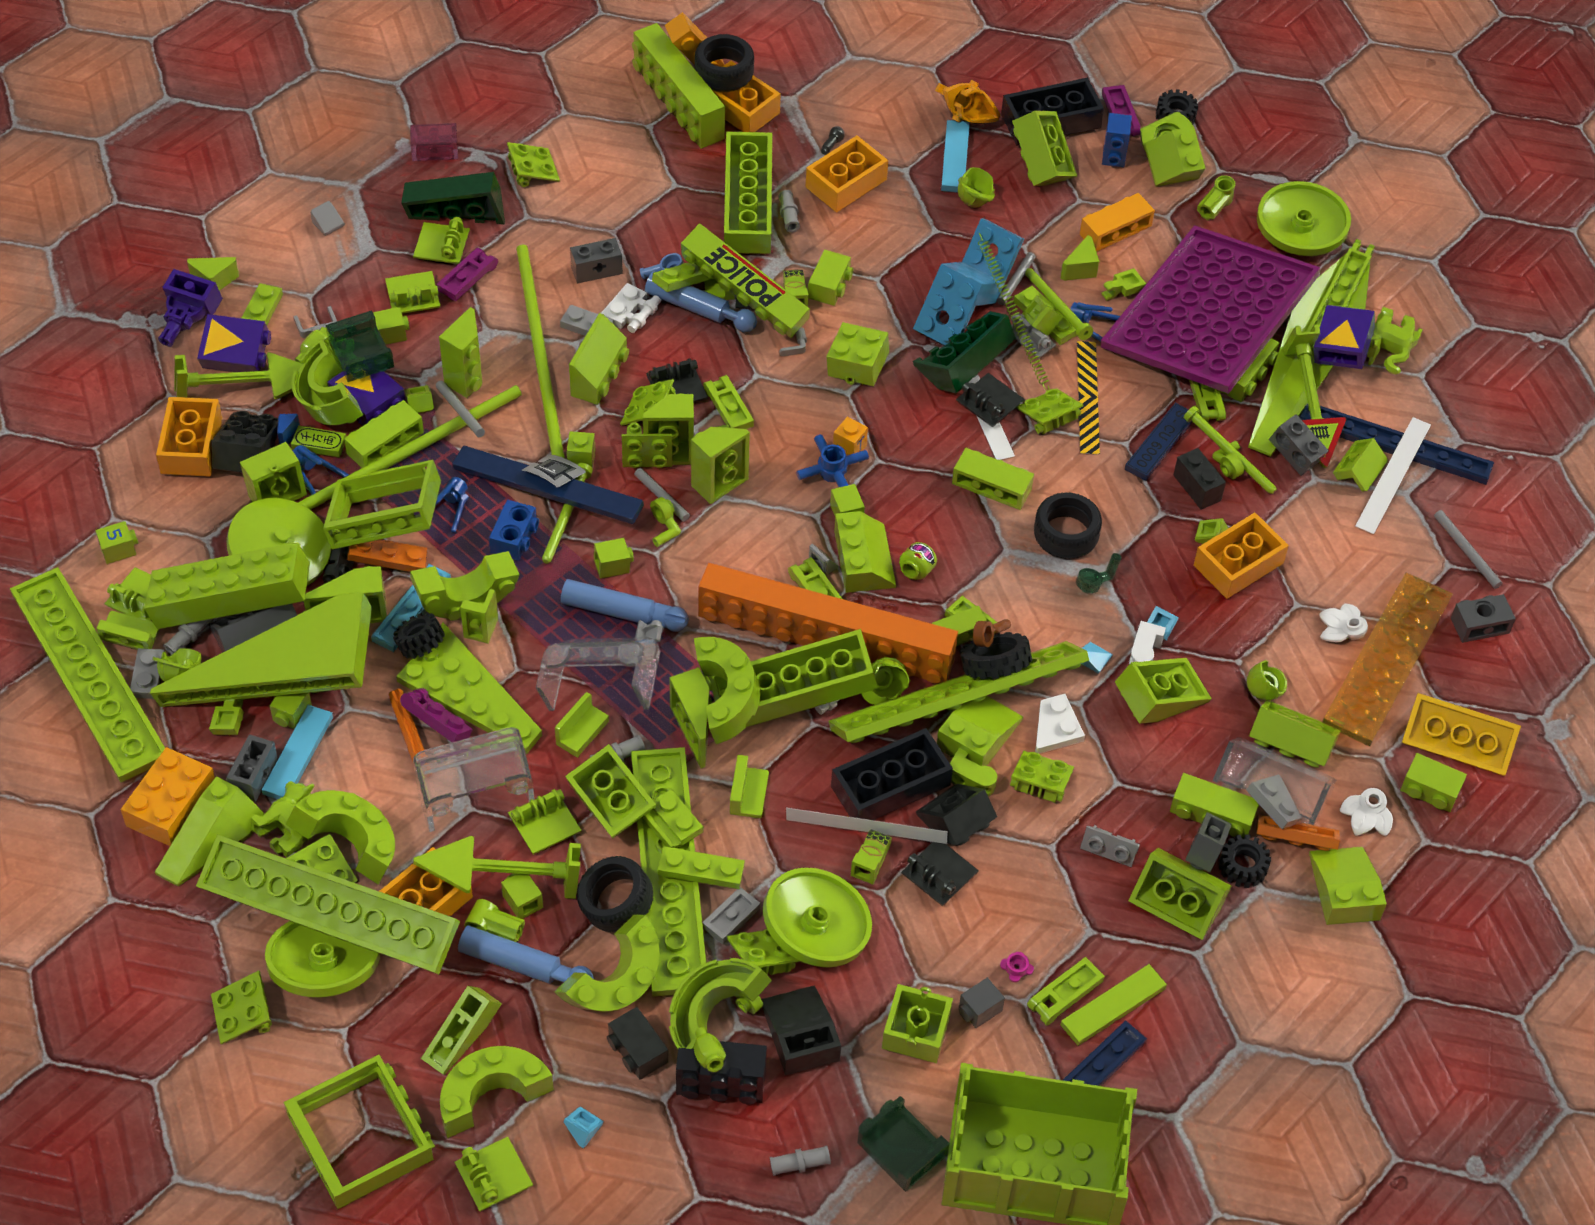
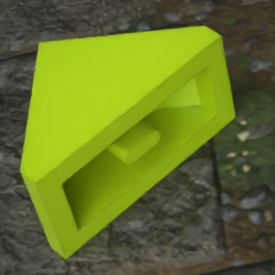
M1087 235L1063 262L1060 279L1067 281L1097 277L1099 259L1091 236Z
M236 257L187 259L190 274L216 282L219 291L239 277Z
M1037 295L1022 313L1034 328L1048 336L1063 318Z

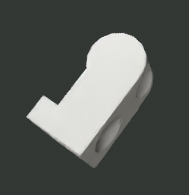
M1141 621L1131 651L1129 664L1131 662L1153 661V647L1161 649L1166 628Z

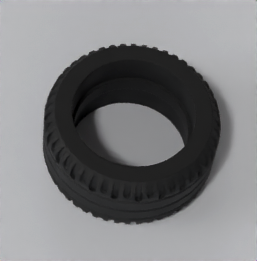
M730 34L714 35L706 38L698 45L695 51V70L711 90L719 92L735 91L747 85L752 79L754 73V52L750 44L740 37ZM718 59H729L736 61L738 64L731 67H719L711 64V62Z
M1071 492L1054 494L1046 498L1037 509L1034 523L1036 541L1043 550L1052 554V556L1064 559H1075L1083 555L1085 556L1095 548L1099 541L1102 526L1101 513L1098 507L1083 495ZM1058 517H1071L1083 523L1087 529L1078 534H1064L1055 530L1049 522Z
M611 856L610 858H603L597 863L595 862L582 875V879H580L577 887V901L583 914L596 928L610 933H615L633 915H646L651 908L654 896L652 883L643 869L635 861L622 856ZM617 880H633L632 891L622 904L612 909L603 910L597 908L600 894L608 885Z

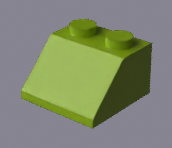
M1194 126L1169 131L1144 144L1155 187L1199 179L1206 169Z

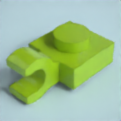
M1133 268L1115 274L1113 281L1105 282L1103 286L1107 291L1102 292V296L1107 301L1115 298L1120 292L1126 297L1140 292L1145 287L1146 282Z
M243 699L225 700L223 706L215 707L209 727L213 735H238L244 714L242 710Z

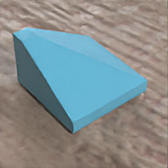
M1156 606L1147 623L1165 627L1163 639L1167 640L1179 617Z
M1089 642L1082 647V649L1087 650L1089 661L1081 664L1099 674L1113 654Z
M582 1107L577 1108L564 1119V1124L577 1144L582 1148L589 1143L604 1122Z

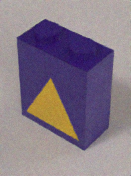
M1327 305L1320 325V335L1314 344V363L1363 369L1375 329V311Z
M207 314L197 359L201 367L205 369L228 372L261 371V367H265L266 364L265 348L271 342V331L268 330L265 321Z
M367 356L328 381V387L342 382L354 396L363 413V416L357 418V421L362 426L387 411L391 406L398 404L402 400L405 401L404 388Z

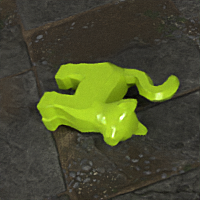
M1383 307L1377 317L1374 333L1367 352V357H1369L1368 365L1373 364L1381 347L1394 354L1385 359L1384 366L1390 374L1396 375L1401 372V369L1394 364L1403 363L1409 358L1410 351L1417 345L1423 329L1419 328L1415 331V318L1407 315L1402 319V327L1391 324L1393 310Z
M288 782L285 786V795L274 801L263 816L255 814L251 817L252 830L259 837L267 835L277 827L284 833L281 838L275 837L270 841V848L277 855L284 853V856L287 858L300 849L303 843L310 841V839L305 838L287 826L286 823L294 806L301 799L311 794L315 786L313 783L306 786L303 783Z

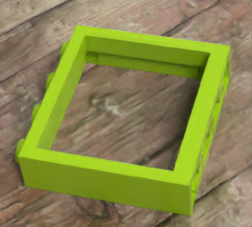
M434 460L337 480L323 527L331 549L430 529L441 484ZM350 483L351 486L345 490L343 485ZM421 489L418 503L348 518L352 503Z
M380 1055L284 1102L287 1116L337 1209L434 1160L432 1148L435 1145L428 1131L423 1133L419 1125L422 1124L417 1110L415 1108L410 1110L406 1103L409 1098L404 1087L396 1085L393 1080L396 1078V1074L389 1063L384 1064ZM378 1078L417 1149L342 1187L304 1115Z

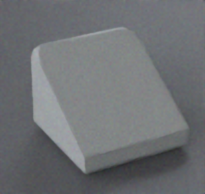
M330 201L319 205L310 212L312 223L325 236L345 225Z
M814 544L809 546V558L812 557L826 576L838 568V565Z

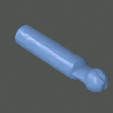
M655 271L647 279L645 292L651 296L656 295L661 300L718 323H722L725 319L731 320L741 332H749L756 327V315L749 309H742L738 312L730 309L729 301L693 286L666 292L652 282V276Z
M571 579L565 581L561 593V604L636 623L641 620L647 625L651 624L653 620H658L664 628L673 632L683 630L689 620L687 612L679 606L672 607L656 603L651 599Z
M469 925L466 926L459 940L458 952L549 984L554 980L565 982L574 972L586 973L594 979L592 971L585 966L570 968L561 965L560 958Z

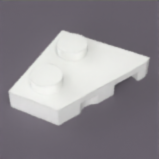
M1066 694L1041 700L1036 753L1040 754L1084 741L1085 734Z

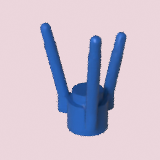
M1074 302L1071 306V311L1083 323H1089L1091 316L1116 321L1120 317L1099 312H1111V307L1089 305L1081 302ZM1094 331L1091 335L1093 338L1097 339L1100 342L1103 338Z
M299 445L293 450L300 462L304 484L311 495L316 492L303 470H311L318 464L327 467L340 476L346 477L349 475L320 458L304 445Z
M452 477L437 496L436 505L443 498L449 503L459 501L451 529L452 533L456 532L464 504L469 498L465 494L468 486L459 477Z

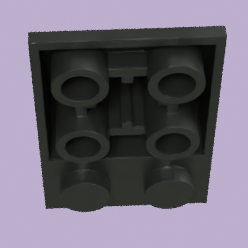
M247 411L233 412L212 440V469L242 472L241 461L274 447L278 435V418L270 414L252 415Z
M815 985L761 999L763 1002L762 1008L785 1076L840 1061L841 1043L833 1020Z

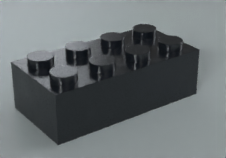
M1087 77L1003 95L1001 116L1016 146H1018L1020 143L1014 135L1012 121L1033 111L1057 112L1065 136L1101 128L1104 107Z
M927 728L832 769L831 788L850 817L875 820L951 786L953 768Z

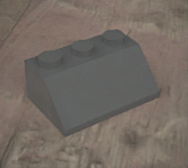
M293 604L230 615L209 624V627L223 653L297 616Z

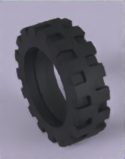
M1005 632L1004 634H995L993 642L989 647H978L972 640L970 644H965L963 649L960 650L963 671L967 676L970 675L971 678L980 677V679H987L992 677V679H995L1002 675L1009 676L1013 672L1017 673L1022 668H1026L1032 662L1029 640L1020 633L1012 634V632Z

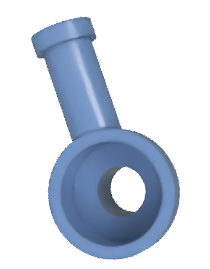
M671 253L663 257L658 265L640 268V274L644 280L653 271L657 272L665 268L675 267L684 262L681 255Z

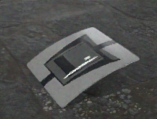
M548 455L522 469L523 471L541 476L556 487H560L586 472L577 464L556 455Z

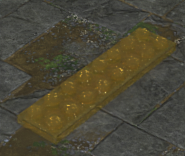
M1406 572L1328 709L1322 723L1333 729L1341 730L1340 733L1371 746L1448 606L1453 593Z

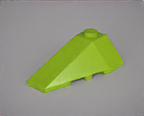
M216 776L199 797L157 867L155 874L179 887L203 870L217 834L237 842H243L254 832L250 823L251 817L255 814L263 816L265 813L240 788Z

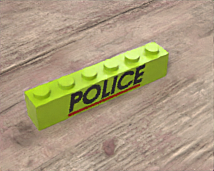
M700 223L681 242V253L687 262L691 264L694 262L700 267L701 272L708 278L713 277L717 280L723 290L726 292L731 291L735 294L742 305H749L753 308L760 319L771 322L775 330L781 335L786 334L792 338L809 319V307Z

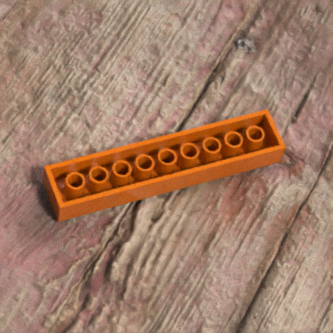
M709 562L698 586V617L708 621L724 623L733 628H742L758 635H767L783 642H792L802 646L861 629L871 664L883 657L896 658L905 666L908 676L925 679L931 683L948 681L955 660L958 631Z

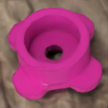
M1022 952L1012 953L1007 959H1002L1000 963L1001 969L1006 970L1009 974V980L1012 982H1019L1021 977L1031 975L1034 970L1033 965L1029 964L1027 956Z

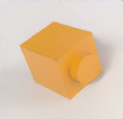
M847 416L834 431L833 444L841 446L845 450L846 456L863 451L867 446L868 427Z

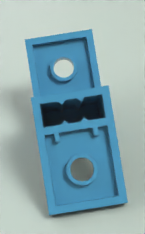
M981 218L962 262L941 263L913 329L943 345L948 344V338L954 334L964 333L976 306L995 304L1001 292H999L998 284H995V280L1004 277L996 283L1006 281L1024 238L985 218ZM988 241V244L986 245H978V242L979 244H983L984 242ZM993 243L998 247V254L994 260L988 261V264L997 261V263L989 266L983 256L984 253L981 252L980 246L984 248ZM995 265H999L997 268L992 269L991 272H994L997 269H1001L1000 271L993 273V276L997 275L998 273H1002V275L994 278L988 266L992 268ZM943 310L949 314V321L946 324H943L939 319V315Z

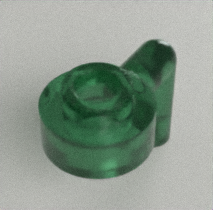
M1113 553L1106 570L1103 572H1098L1091 568L1081 569L1076 578V585L1085 593L1098 592L1103 582L1114 578L1122 559L1121 555Z

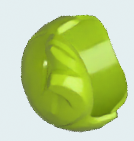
M1267 660L1253 666L1246 678L1250 693L1254 697L1265 701L1279 698L1287 689V679L1284 673L1278 668L1269 667V661Z

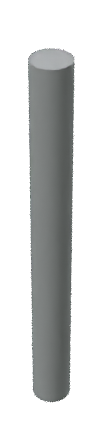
M438 381L436 388L477 437L484 436L485 430L445 382Z
M1442 510L1436 512L1434 517L1494 589L1500 587L1502 581Z

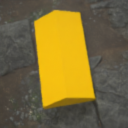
M1417 693L1402 743L1505 776L1521 726Z

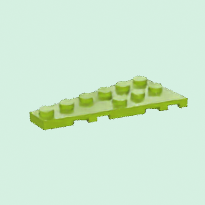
M443 622L440 625L445 634V637H442V643H438L439 646L437 648H432V652L429 654L425 652L424 656L419 657L417 655L415 659H411L396 676L397 682L412 691L419 688L426 689L429 698L442 704L446 710L521 752L528 754L541 738L542 730Z

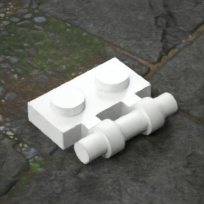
M627 283L601 314L614 319V325L620 329L626 323L629 324L627 329L631 333H635L637 329H641L645 325L647 317L657 311L661 299L654 295L651 299L647 300V292Z

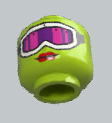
M916 542L911 544L900 556L899 564L902 573L906 577L921 580L934 569L937 564V557L929 545Z

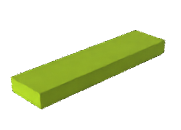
M1148 964L1063 1019L1060 1025L1076 1045L1079 1046L1165 990L1167 984L1152 966Z

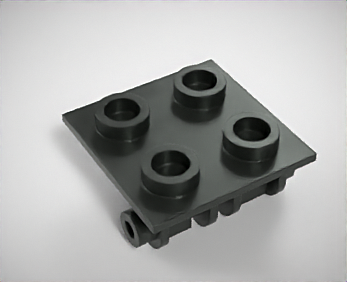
M689 358L686 361L679 362V365L677 362H673V367L668 363L666 366L653 367L652 370L646 373L650 385L673 379L672 387L675 388L676 394H693V402L708 399L696 371L698 369L696 360Z
M987 373L975 384L966 382L962 387L964 393L956 399L957 402L991 427H994L1025 401L1023 397L990 373Z
M932 842L921 854L916 855L913 853L908 859L910 864L901 873L943 906L979 870L946 844Z

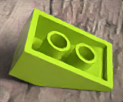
M381 566L353 569L306 593L304 600L305 611L337 595L363 592L372 606L370 623L383 622L387 617Z
M1187 658L1131 662L1115 681L1121 695L1139 724L1164 720L1208 703L1212 699Z
M698 667L669 677L670 708L701 769L706 767L709 728L706 706L712 703L709 691H712V684L707 675L703 676Z
M987 695L982 701L965 702L960 708L952 712L938 730L937 745L942 752L951 757H954L958 749L961 748L968 753L967 759L980 766H987L1023 720V716Z
M610 744L565 776L574 792L612 838L616 837L657 806Z
M1363 847L1309 852L1326 925L1381 920L1387 903L1381 880Z

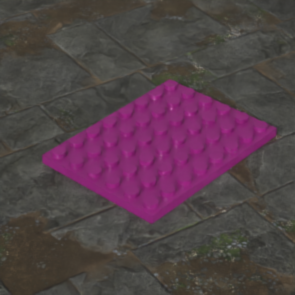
M1194 225L1101 339V348L1229 394L1318 278L1320 267Z

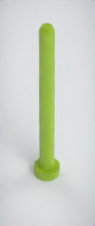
M1027 268L1025 271L1027 278L1076 329L1078 338L1080 340L1090 338L1093 334L1091 325L1083 323L1032 268Z
M1196 406L1191 407L1185 413L1183 418L1187 422L1192 421L1226 454L1235 453L1242 461L1244 471L1270 494L1276 491V486L1198 414L1200 410Z
M578 463L577 465L586 472L576 477L575 480L585 482V479L591 477L593 469L586 463ZM564 504L542 556L544 563L548 564L552 561L574 506Z

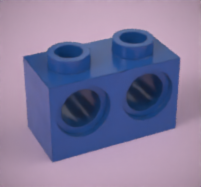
M1109 113L1102 165L1125 167L1132 115Z
M507 500L489 537L490 553L497 554L509 551L512 559L519 561L523 552H527L529 549L532 532L536 533L539 526L536 507Z

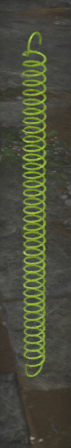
M988 241L984 242L983 244H979L978 242V245L981 246L988 244ZM980 246V249H982L981 252L984 253V254H985V253H989V252L992 251V249H989V250H987L986 252H983V249H987V248H986V247L981 248V246ZM989 254V255H987V256H984V257H985V260H986L987 257H990V256H992V255ZM992 257V258H990L989 260H986V261H987V264H988V261L994 260L995 257ZM995 265L992 268L988 266L991 272L992 269L997 268L999 265ZM998 273L997 275H995V276H993V277L995 278V277H997V276H1000V275H1002V273ZM1000 277V278H998L997 280H995V284H998V285H999V284H1003V283H1005L1006 281L1004 280V281H1002V282H1000V283H996L998 280H1001V279L1004 278V277ZM1007 284L1003 285L1002 287H998L997 285V288H999V292H1001V294L1009 290V288H1007L1003 291H1000V289L1006 287ZM1011 292L1006 293L1005 295H1001V296H1003V297H1004V296H1008V295L1011 294ZM1010 296V297H1008L1007 299H1003V297H1002V300H1005V301H1006V300H1009V299H1011L1013 296ZM1014 300L1008 303H1005L1004 301V304H1006L1005 307L1008 309L1016 306V304H1013L1010 307H1007V305L1013 303ZM1015 308V309H1013L1012 311H1008V312H1010V313H1011V312H1014V311L1018 310V308ZM1020 312L1010 315L1011 319L1013 316L1018 315ZM1018 316V317H1016L1015 319H1012V320H1013L1012 323L1016 325V324H1018V323L1023 322V320H1020V321H1018L1017 323H1014V320H1017V319L1021 318V316ZM1025 324L1015 327L1016 331L1018 328L1023 327ZM1023 328V329H1021L1020 331H1017V332H1018V335H1019V332L1024 331V330H1026L1027 328ZM1025 332V333H1023L1022 335H1019V336L1021 337V336H1023V335H1026V334H1028V332ZM1027 336L1021 340L1023 341L1025 339H1028L1030 336ZM1028 340L1027 342L1023 343V347L1026 343H1029L1032 340ZM1030 344V345H1028L1027 347H1024V348H1025V351H1026V348L1031 347V346H1033L1034 344ZM1035 356V357H1033L1032 359H1030V363H1032L1031 361H1032L1033 359H1036V358H1038L1039 356ZM1037 360V361L1033 362V363H1032V367H1033V364H1034V363H1038V362H1040L1041 360ZM1039 364L1033 368L1035 369L1036 367L1042 366V364ZM1042 372L1041 374H1038V375H1037V379H1039L1038 377H1039L1040 375H1043V374H1045L1046 372ZM1044 376V377H1042V378L1039 379V383L1043 385V387H1044V389H1045L1046 391H1048V390L1045 388V386H1044L1043 383L1049 382V380H1046V381H1044V382H1042V383L1040 382V380H1041V379H1045V378H1047L1048 376Z

